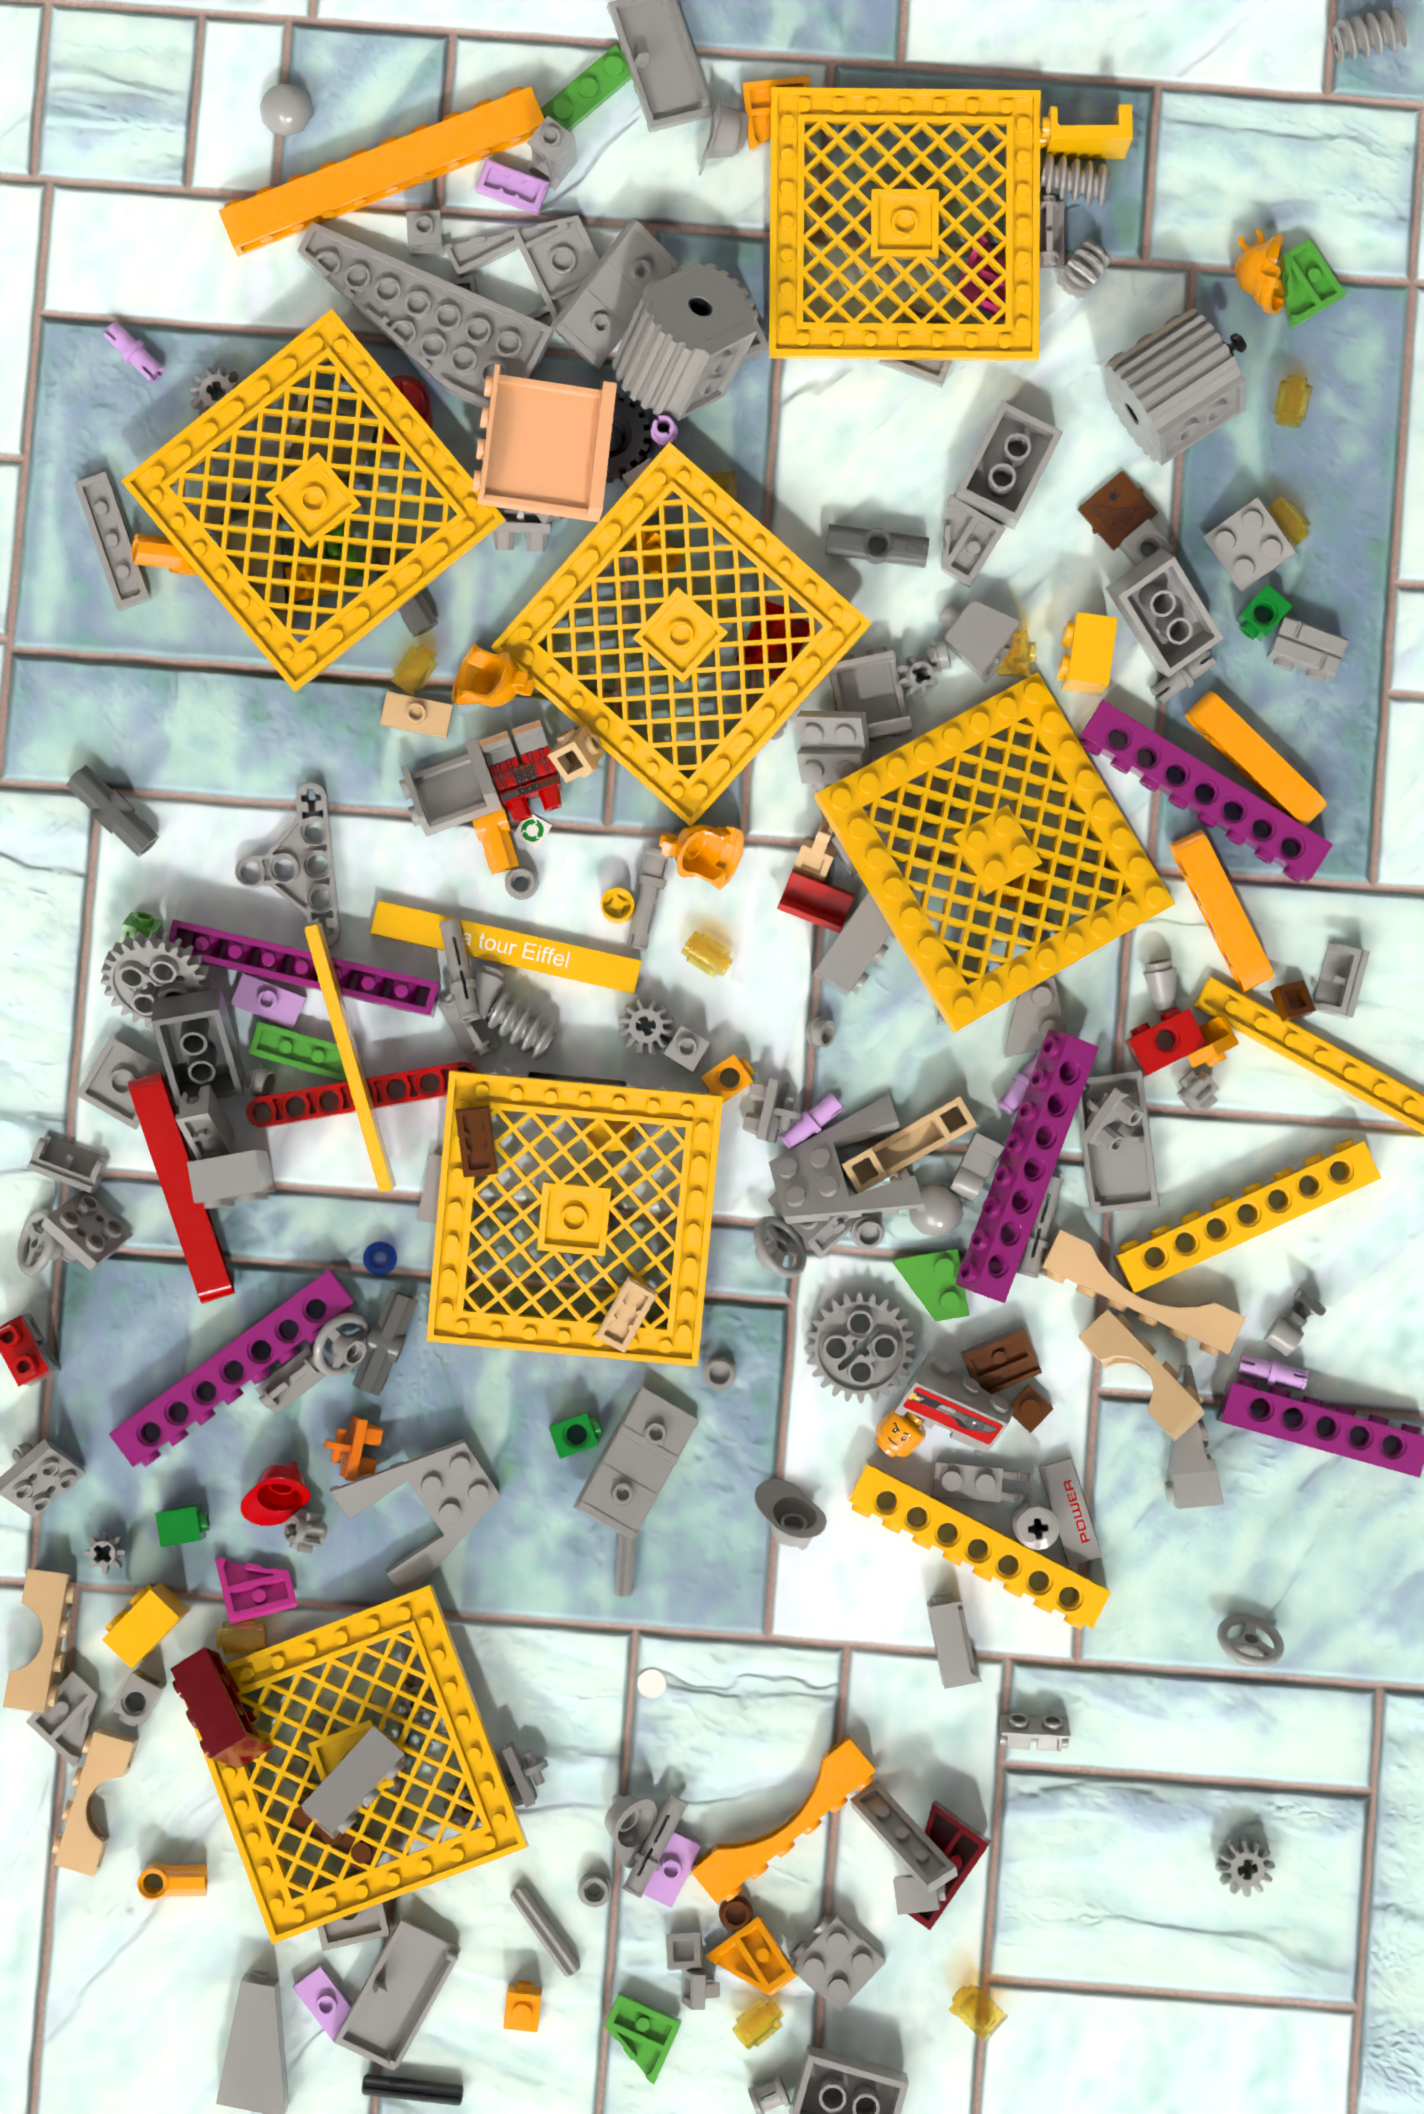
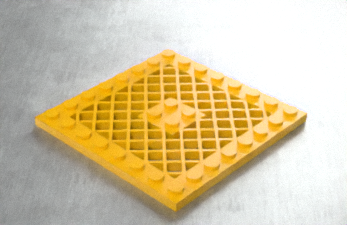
M771 87L769 358L1038 361L1041 90ZM805 125H814L805 133ZM829 125L848 126L837 134ZM863 126L881 127L871 135ZM897 126L915 127L905 135ZM930 126L948 128L939 136ZM964 127L982 128L972 136ZM998 127H1005V134ZM820 129L832 139L822 151L810 140ZM854 129L866 140L856 151L843 140ZM887 130L899 140L889 152L877 141ZM921 130L933 141L923 152L911 141ZM955 130L967 142L957 152L944 141ZM988 130L1001 142L990 153L978 142ZM804 145L815 156L805 168ZM837 145L849 156L839 168L826 157ZM870 146L883 157L873 168L860 157ZM904 146L916 157L906 169L894 158ZM937 147L950 158L940 169L927 158ZM971 147L983 158L974 169L961 158ZM1004 148L1005 168L995 159ZM820 162L832 173L822 184L810 174ZM853 163L866 174L855 185L843 174ZM887 163L900 174L889 185L877 174ZM921 163L933 174L923 186L911 175ZM954 164L967 175L957 186L944 175ZM988 164L1000 175L990 187L978 175ZM804 179L815 189L805 201ZM836 179L849 190L839 201L826 190ZM870 179L880 188L871 189V201L860 191ZM905 180L913 189L895 188ZM937 180L950 191L940 202L939 189H929ZM971 180L983 191L973 203L961 192ZM1004 181L1005 202L994 192ZM820 195L832 206L822 218L809 207ZM853 196L866 207L855 219L843 208ZM954 197L966 208L956 220L944 209ZM988 197L1000 208L990 220L978 209ZM804 213L815 223L805 234ZM836 213L849 224L838 235L826 224ZM871 213V233L869 234L859 223ZM970 214L983 225L973 237L960 225ZM1004 214L1005 236L994 225ZM939 215L950 225L940 236ZM819 229L832 240L821 252L809 241ZM853 229L865 240L855 252L843 241ZM954 230L966 241L956 253L944 242ZM987 231L1000 242L990 253L977 242ZM804 246L815 257L805 268ZM836 246L849 257L838 269L826 258ZM869 247L870 259H881L872 269L860 259V256ZM971 247L983 258L973 270L960 258ZM1004 247L1005 269L994 259ZM940 249L949 260L938 270L929 260H938ZM896 260L914 261L904 269ZM819 262L831 273L821 285L809 274ZM853 262L865 274L855 285L842 274ZM886 263L899 274L888 286L876 275ZM920 263L933 275L922 286L910 275ZM953 264L966 275L956 287L943 275ZM987 264L1000 276L990 287L977 276ZM803 279L815 290L804 302ZM836 279L848 290L838 302L825 291ZM869 280L882 291L872 302L859 291ZM903 280L915 290V293L905 303L893 292ZM937 280L949 291L939 303L926 292ZM970 281L983 292L973 303L960 292ZM1003 282L1004 302L993 292ZM819 296L832 307L821 319L808 307ZM853 296L865 307L855 319L842 308ZM886 297L899 308L888 320L876 308ZM919 297L932 308L922 320L909 308ZM953 297L966 308L956 320L943 309ZM987 297L1000 309L989 321L977 309ZM837 312L846 323L827 321ZM803 313L812 322H803ZM871 313L880 323L860 322ZM904 313L913 323L894 322ZM938 314L947 324H931L928 322ZM971 314L980 324L961 323ZM1004 315V324H995Z
M333 309L329 310L121 480L295 693L506 522L496 507L477 504L478 492L472 491L473 479ZM329 359L334 367L322 366V364ZM317 373L335 374L334 391L316 389ZM311 374L310 388L295 387ZM341 375L356 393L340 391ZM291 394L309 396L307 412L290 411ZM284 396L283 410L269 409V407ZM315 396L333 398L331 415L314 413ZM339 399L357 401L355 417L338 415ZM363 402L377 419L361 418ZM265 416L282 417L281 434L263 432ZM258 417L257 431L243 430ZM289 418L306 420L305 436L287 435ZM313 420L330 422L329 439L311 437ZM337 423L355 424L353 441L335 439ZM361 425L378 427L377 443L359 442ZM385 428L400 446L383 444ZM239 437L256 439L254 455L237 454ZM232 438L230 453L216 452ZM263 439L280 441L278 458L261 456ZM287 442L304 443L303 460L285 458ZM311 444L328 446L327 463L318 452L309 459ZM334 447L352 448L351 465L333 463ZM358 449L376 451L375 467L357 466ZM382 451L400 453L399 470L381 468ZM406 454L421 472L405 470ZM212 458L230 460L228 477L211 475ZM205 461L204 475L190 473ZM236 461L254 463L252 479L235 478ZM260 463L278 465L276 482L259 480ZM284 466L299 467L283 480ZM334 471L350 472L348 488ZM356 473L374 474L372 491L354 490ZM380 475L398 477L396 494L378 492ZM404 478L422 479L420 496L402 494ZM186 480L203 482L202 499L184 497ZM428 481L442 498L426 497ZM179 482L177 496L171 487ZM210 482L227 484L226 501L208 499ZM234 485L251 486L250 503L232 502ZM258 487L272 488L265 495L272 505L256 504ZM355 497L372 498L370 515L354 514L362 508V505ZM378 499L395 501L394 518L376 516ZM402 501L420 503L418 520L400 518ZM184 504L201 505L199 522ZM425 504L444 505L442 522L424 521ZM208 506L225 508L223 525L206 523ZM449 506L456 513V516L448 521ZM232 509L249 510L247 527L230 526ZM256 511L273 513L271 530L254 528ZM279 514L295 532L278 530ZM351 520L369 522L368 539L350 537ZM345 522L344 537L329 535ZM375 523L393 524L392 542L374 540ZM399 525L417 527L416 544L398 542ZM423 528L439 529L422 543ZM206 530L223 532L221 548ZM229 532L247 534L245 551L228 550ZM253 535L271 536L269 554L252 552ZM277 537L295 539L293 556L276 554ZM301 540L309 550L318 544L317 558L300 557ZM325 542L343 544L341 561L324 559ZM349 544L367 546L365 563L347 561ZM373 547L391 548L389 565L371 564ZM397 549L412 550V552L396 564ZM227 556L244 558L243 575ZM251 559L268 560L267 578L249 576ZM275 561L292 563L291 580L273 578ZM299 563L316 565L315 582L297 581ZM323 566L341 567L339 585L321 583ZM347 568L364 570L363 587L345 585ZM371 571L386 572L369 586ZM249 583L266 584L264 601ZM272 585L290 587L288 604L271 602ZM296 587L314 589L313 606L295 605ZM320 590L338 591L336 609L319 607ZM344 592L360 593L343 607ZM271 609L288 610L286 627ZM294 611L312 613L310 630L293 629ZM318 613L333 615L317 629ZM292 635L307 636V638L298 643Z
M669 442L493 643L491 648L498 654L509 652L511 660L518 671L528 673V681L534 682V687L580 728L587 725L590 731L600 739L603 749L691 827L697 823L869 629L872 623ZM673 492H675L681 498L677 500H667V498ZM683 505L684 523L666 524L665 507ZM689 506L707 522L690 523ZM659 509L660 525L644 526ZM708 528L709 546L691 547L690 529ZM714 528L732 544L715 546ZM684 530L685 548L667 549L666 531ZM660 531L661 549L643 550L642 532ZM636 535L637 551L621 552ZM733 551L734 569L716 570L715 552ZM739 551L757 567L740 568ZM709 552L710 570L692 571L691 553ZM685 554L686 572L668 573V555ZM661 555L662 573L645 574L644 556ZM638 557L639 575L621 576L620 558ZM614 560L615 576L599 577ZM758 573L759 591L741 592L740 574ZM764 573L783 590L765 591ZM734 575L735 593L717 594L716 576ZM710 576L711 594L694 595L693 577ZM687 578L688 596L678 587L670 595L669 579ZM663 579L664 597L646 598L645 580ZM639 581L640 599L622 600L621 582ZM615 582L616 600L599 601L598 583ZM592 587V602L577 603L584 593ZM789 595L797 603H799L807 611V613L790 614ZM784 596L785 614L766 615L765 597ZM760 597L761 615L743 616L742 598ZM736 599L737 617L719 618L718 600ZM712 600L713 618L694 601ZM663 603L647 621L646 604ZM640 605L641 623L624 624L623 606ZM616 606L617 625L600 626L599 607ZM593 608L594 626L576 627L575 609ZM569 612L570 627L555 628ZM809 618L810 637L792 638L791 619ZM815 619L823 625V628L816 635ZM785 620L786 638L768 639L767 621ZM761 621L762 640L744 641L743 622ZM737 623L738 641L722 642L729 632L720 624ZM640 629L633 639L642 647L625 648L624 630ZM618 630L619 649L601 650L600 631ZM594 632L595 650L578 651L577 633ZM570 633L571 652L554 653L553 634ZM546 637L548 652L540 646ZM809 642L793 660L792 643ZM786 644L787 662L769 663L768 645ZM762 645L763 664L745 665L744 646ZM738 647L739 665L721 666L720 648ZM715 650V667L699 668ZM643 653L644 671L626 672V654ZM649 653L668 670L650 671ZM619 654L620 673L603 674L602 655ZM595 656L596 674L579 675L578 657ZM572 657L573 674L555 658ZM786 668L770 686L769 669ZM764 669L765 688L747 689L746 670ZM740 671L741 689L723 690L722 672ZM716 672L717 691L699 692L698 673ZM668 675L669 694L652 695L651 676ZM674 676L684 684L692 676L693 692L675 693ZM644 677L645 695L628 696L627 678ZM621 678L622 697L604 698L603 679ZM597 680L598 697L580 681ZM747 694H763L748 711ZM741 695L742 713L724 714L723 696ZM717 696L718 715L700 716L699 697ZM693 698L694 716L677 717L676 699ZM669 699L670 718L653 719L652 700ZM646 701L647 719L629 720L628 702ZM622 702L623 719L605 703ZM741 719L725 737L724 720ZM718 720L719 739L702 740L701 721ZM695 722L696 740L678 741L677 723ZM671 723L672 742L654 743L653 724ZM631 725H647L648 742ZM719 744L703 762L702 745ZM696 746L697 764L679 765L678 747ZM672 747L673 764L655 748ZM681 770H696L689 779L681 772Z
M1038 672L817 792L813 796L952 1033L957 1032L1175 905ZM1022 720H1024V722L1026 723V725H1025V724H1022V723H1019V722L1022 721ZM1007 729L1004 741L992 738ZM1015 731L1029 735L1027 748L1012 744ZM1036 742L1038 743L1043 754L1034 751ZM980 744L977 756L964 753ZM988 746L1002 750L1000 763L985 759ZM1010 753L1024 757L1022 770L1007 766ZM952 759L950 772L937 768ZM1032 760L1046 764L1044 777L1029 773ZM960 761L975 765L972 779L957 774ZM983 768L997 772L994 786L980 781ZM1053 771L1061 783L1052 780ZM925 774L922 787L909 783ZM1005 775L1019 779L1017 793L1002 788ZM933 776L947 780L945 794L930 790ZM1027 782L1041 786L1039 800L1025 796ZM955 783L970 788L967 801L952 797ZM1049 789L1063 793L1061 807L1047 802ZM897 790L895 802L882 799V797ZM978 790L992 795L989 808L975 804ZM905 791L920 796L917 809L902 805ZM1000 797L1014 801L1013 810L1010 809L1009 805L997 810ZM927 799L942 803L940 816L925 812ZM1070 801H1072L1078 812L1069 809ZM1022 804L1036 808L1034 822L1020 818ZM869 805L868 814H866L863 808ZM950 806L965 810L962 823L947 819ZM877 807L892 811L889 825L874 820ZM1045 811L1059 816L1056 829L1042 825ZM972 813L986 816L970 825ZM900 814L915 818L912 832L897 828ZM1067 818L1081 822L1078 836L1064 832ZM922 821L937 825L934 839L920 835ZM945 828L958 832L949 838L952 844L942 841ZM1022 828L1032 831L1030 841ZM1088 830L1095 841L1086 838ZM877 831L887 834L885 844ZM1039 834L1054 838L1051 851L1037 847ZM895 836L910 841L907 855L892 850ZM1062 840L1076 845L1073 858L1059 854ZM917 843L932 848L929 861L914 857ZM1084 847L1098 851L1095 865L1081 861ZM940 850L955 855L952 868L937 864ZM1039 857L1049 860L1046 873L1033 870L1042 864ZM1105 858L1109 863L1110 867L1112 868V870L1103 868ZM895 861L904 863L902 873L900 872ZM961 862L964 863L969 874L959 871ZM1057 863L1071 867L1068 880L1054 876ZM912 866L927 870L924 884L909 880ZM1079 870L1093 874L1090 887L1076 883ZM935 873L950 877L947 891L932 887ZM1022 876L1019 889L1006 885ZM1101 876L1115 880L1112 894L1099 890ZM1030 878L1044 882L1041 896L1027 892ZM957 880L972 884L969 898L954 893ZM1052 885L1066 889L1063 903L1049 899ZM1122 888L1126 892L1123 896H1121ZM912 890L922 893L920 903L916 899ZM979 890L983 897L994 892L991 905L977 901ZM1074 892L1088 896L1086 909L1072 906ZM1002 893L1017 898L1014 912L1000 908ZM930 895L944 899L942 913L927 910ZM1096 899L1109 902V904L1094 912ZM1025 901L1039 905L1036 918L1022 914ZM952 902L967 906L964 921L949 916ZM1047 907L1061 911L1059 925L1044 921ZM975 909L989 913L987 927L972 923ZM1069 914L1083 918L1067 927ZM997 916L1012 920L1009 934L994 930ZM929 919L939 922L937 933ZM1020 923L1034 927L1031 941L1017 937ZM947 925L962 929L959 943L944 939ZM1042 930L1055 933L1052 937L1039 943ZM970 932L984 936L981 950L967 946ZM992 939L1007 943L1004 957L989 953ZM1015 946L1028 949L1012 959ZM946 949L957 952L955 962ZM964 955L979 959L976 973L962 969ZM987 961L1001 965L984 975ZM964 979H968L974 982L967 985Z
M450 1070L426 1341L698 1367L723 1095ZM490 1105L491 1109H493L491 1111L492 1117L498 1113L509 1127L498 1138H495L496 1150L506 1162L498 1168V1174L487 1175L488 1177L475 1187L476 1176L466 1178L463 1176L455 1109ZM504 1111L526 1112L527 1114L514 1123ZM538 1114L558 1115L561 1117L548 1127ZM530 1117L543 1130L531 1142L518 1128ZM572 1117L595 1120L582 1130ZM566 1120L576 1131L577 1135L563 1145L553 1133V1130ZM606 1120L629 1123L616 1133ZM600 1123L610 1134L611 1138L597 1148L586 1134ZM640 1123L664 1126L650 1136ZM634 1126L645 1138V1141L631 1151L620 1137ZM674 1126L686 1127L685 1139ZM669 1130L680 1144L668 1154H665L655 1140L665 1131ZM512 1132L525 1146L513 1157L500 1144ZM548 1135L559 1150L545 1160L534 1145ZM582 1138L593 1153L579 1164L568 1149ZM616 1141L627 1156L613 1167L602 1152ZM650 1145L661 1159L647 1170L636 1155ZM684 1148L682 1172H680L670 1159ZM529 1150L540 1165L529 1175H526L515 1161ZM563 1154L574 1166V1169L561 1179L549 1164ZM597 1157L608 1169V1172L595 1182L584 1170V1167ZM631 1160L641 1171L642 1175L628 1185L617 1171ZM663 1164H666L675 1174L676 1178L662 1188L651 1174ZM511 1166L522 1180L508 1191L497 1176ZM545 1169L555 1182L543 1181L541 1193L531 1179ZM579 1172L589 1185L566 1182ZM613 1175L624 1190L611 1200L612 1187L600 1185ZM647 1178L658 1193L644 1204L633 1189ZM492 1181L503 1196L490 1206L479 1194V1191ZM680 1183L679 1205L677 1206L667 1192ZM526 1184L537 1199L523 1209L512 1195ZM628 1194L639 1206V1209L628 1218H625L616 1208L615 1204ZM662 1197L672 1208L673 1212L659 1222L649 1210V1207ZM475 1198L485 1211L472 1221L473 1201ZM506 1200L519 1213L507 1224L494 1211ZM541 1203L538 1227L528 1213ZM611 1211L621 1223L608 1233L609 1212ZM644 1212L655 1227L641 1237L630 1223ZM489 1215L500 1230L487 1240L476 1225ZM677 1216L676 1237L674 1240L664 1226ZM523 1218L534 1233L521 1243L511 1232L510 1228ZM626 1228L636 1242L622 1252L612 1238ZM660 1231L670 1245L656 1255L647 1245L646 1241ZM472 1232L482 1245L469 1255ZM503 1234L516 1247L504 1258L491 1245ZM537 1237V1250L549 1251L538 1261L525 1248ZM608 1244L618 1257L604 1268L594 1255L605 1256L606 1245ZM641 1246L652 1260L638 1271L627 1257ZM486 1249L497 1263L484 1273L473 1259ZM674 1250L673 1270L671 1273L661 1260ZM520 1252L531 1266L520 1276H517L507 1262ZM560 1252L583 1255L570 1265ZM554 1255L565 1270L554 1279H551L541 1265ZM588 1258L599 1273L588 1282H585L576 1272L575 1268ZM620 1262H623L633 1274V1279L652 1288L642 1275L657 1265L667 1279L653 1290L660 1293L671 1284L669 1307L659 1295L656 1296L655 1301L664 1312L651 1323L646 1317L642 1321L644 1325H640L625 1353L596 1338L595 1334L602 1322L589 1319L599 1311L606 1316L609 1311L606 1305L616 1298L623 1284L619 1286L608 1272ZM469 1266L479 1278L466 1288ZM502 1267L512 1279V1282L499 1291L489 1280V1277ZM536 1271L545 1281L546 1285L533 1295L522 1281L532 1272ZM570 1274L579 1284L580 1288L567 1298L556 1284ZM604 1277L614 1291L601 1301L590 1287ZM483 1282L494 1297L481 1307L470 1292ZM515 1286H518L528 1300L515 1310L504 1296ZM551 1289L562 1303L548 1313L538 1299ZM585 1292L596 1306L582 1316L572 1302ZM465 1299L473 1309H464ZM499 1301L508 1313L486 1310ZM533 1304L542 1316L521 1313ZM567 1307L576 1319L558 1318L555 1316ZM668 1317L667 1328L656 1327Z
M432 1584L225 1664L241 1690L237 1693L240 1701L255 1708L253 1713L257 1719L252 1724L260 1738L264 1740L269 1738L272 1745H277L288 1751L282 1766L267 1759L270 1750L252 1760L257 1763L252 1776L247 1764L239 1769L217 1760L209 1759L204 1754L272 1944L529 1846ZM410 1630L413 1639L400 1633ZM390 1638L384 1653L369 1646ZM397 1640L413 1647L406 1663L390 1656ZM359 1650L353 1665L338 1658ZM365 1653L381 1659L375 1675L359 1668ZM418 1653L425 1672L412 1666ZM327 1662L321 1677L307 1671V1669ZM387 1663L403 1670L396 1685L381 1679ZM334 1665L349 1671L343 1687L328 1681ZM409 1673L425 1680L418 1695L403 1689ZM296 1674L290 1689L275 1683ZM355 1675L371 1682L365 1697L349 1690ZM302 1677L318 1684L312 1699L296 1692ZM377 1685L393 1692L387 1707L371 1701ZM264 1686L258 1701L244 1695ZM429 1686L432 1688L437 1704L424 1699ZM324 1687L340 1694L333 1709L318 1703ZM271 1689L286 1696L280 1711L265 1705ZM399 1695L415 1702L408 1718L393 1711ZM346 1697L361 1704L355 1720L339 1713ZM293 1699L308 1706L302 1721L286 1715ZM421 1706L437 1713L430 1728L414 1721ZM367 1708L383 1714L378 1728L374 1718L362 1722ZM314 1709L330 1716L323 1732L308 1725ZM261 1711L277 1718L270 1733L255 1727ZM389 1718L404 1724V1729L399 1740L386 1734L384 1735L400 1750L417 1757L411 1773L402 1769L397 1775L407 1780L402 1794L398 1795L386 1789L397 1784L396 1778L392 1781L387 1778L378 1788L381 1793L368 1808L363 1805L358 1811L366 1815L359 1832L352 1828L345 1832L356 1837L352 1847L362 1840L378 1848L371 1865L368 1863L359 1864L352 1859L351 1850L347 1854L332 1847V1845L311 1837L310 1835L316 1824L313 1820L308 1825L305 1833L288 1825L295 1809L302 1806L298 1802L306 1787L315 1791L320 1785L310 1780L315 1767L322 1783L373 1726L383 1733ZM442 1718L449 1737L436 1731ZM336 1720L351 1726L330 1734ZM283 1722L298 1728L292 1744L276 1737ZM194 1728L200 1743L202 1737L198 1729ZM411 1728L427 1735L421 1750L405 1744ZM304 1732L319 1738L308 1743L310 1752L298 1747ZM433 1738L449 1745L443 1761L426 1754ZM454 1751L461 1770L448 1764ZM295 1754L310 1761L304 1777L289 1770ZM423 1761L439 1768L433 1783L417 1776ZM263 1766L278 1773L272 1788L257 1782ZM445 1771L461 1778L455 1794L439 1787ZM285 1777L300 1783L294 1799L278 1792ZM413 1783L429 1790L423 1806L407 1799ZM466 1783L473 1802L460 1797ZM257 1791L269 1796L264 1808ZM435 1794L451 1801L445 1816L429 1809ZM381 1796L397 1802L391 1818L375 1811ZM275 1799L290 1806L284 1822L269 1814ZM457 1804L473 1811L467 1827L451 1820ZM403 1806L419 1813L413 1828L397 1821ZM425 1816L441 1823L435 1839L419 1832ZM479 1816L482 1826L473 1829ZM372 1818L388 1825L381 1840L377 1838L375 1840L364 1835ZM269 1823L280 1828L276 1841L274 1840ZM447 1827L462 1833L441 1841ZM393 1829L409 1835L403 1851L387 1844ZM287 1832L302 1839L296 1854L281 1847ZM415 1839L430 1845L409 1853ZM308 1843L324 1849L318 1864L302 1857ZM382 1851L398 1857L378 1865ZM330 1853L346 1860L340 1875L324 1868ZM280 1856L292 1861L288 1873H286ZM351 1863L367 1870L346 1877ZM298 1865L314 1872L308 1887L293 1880ZM320 1875L334 1881L331 1884L315 1889ZM292 1889L302 1893V1895L295 1897Z

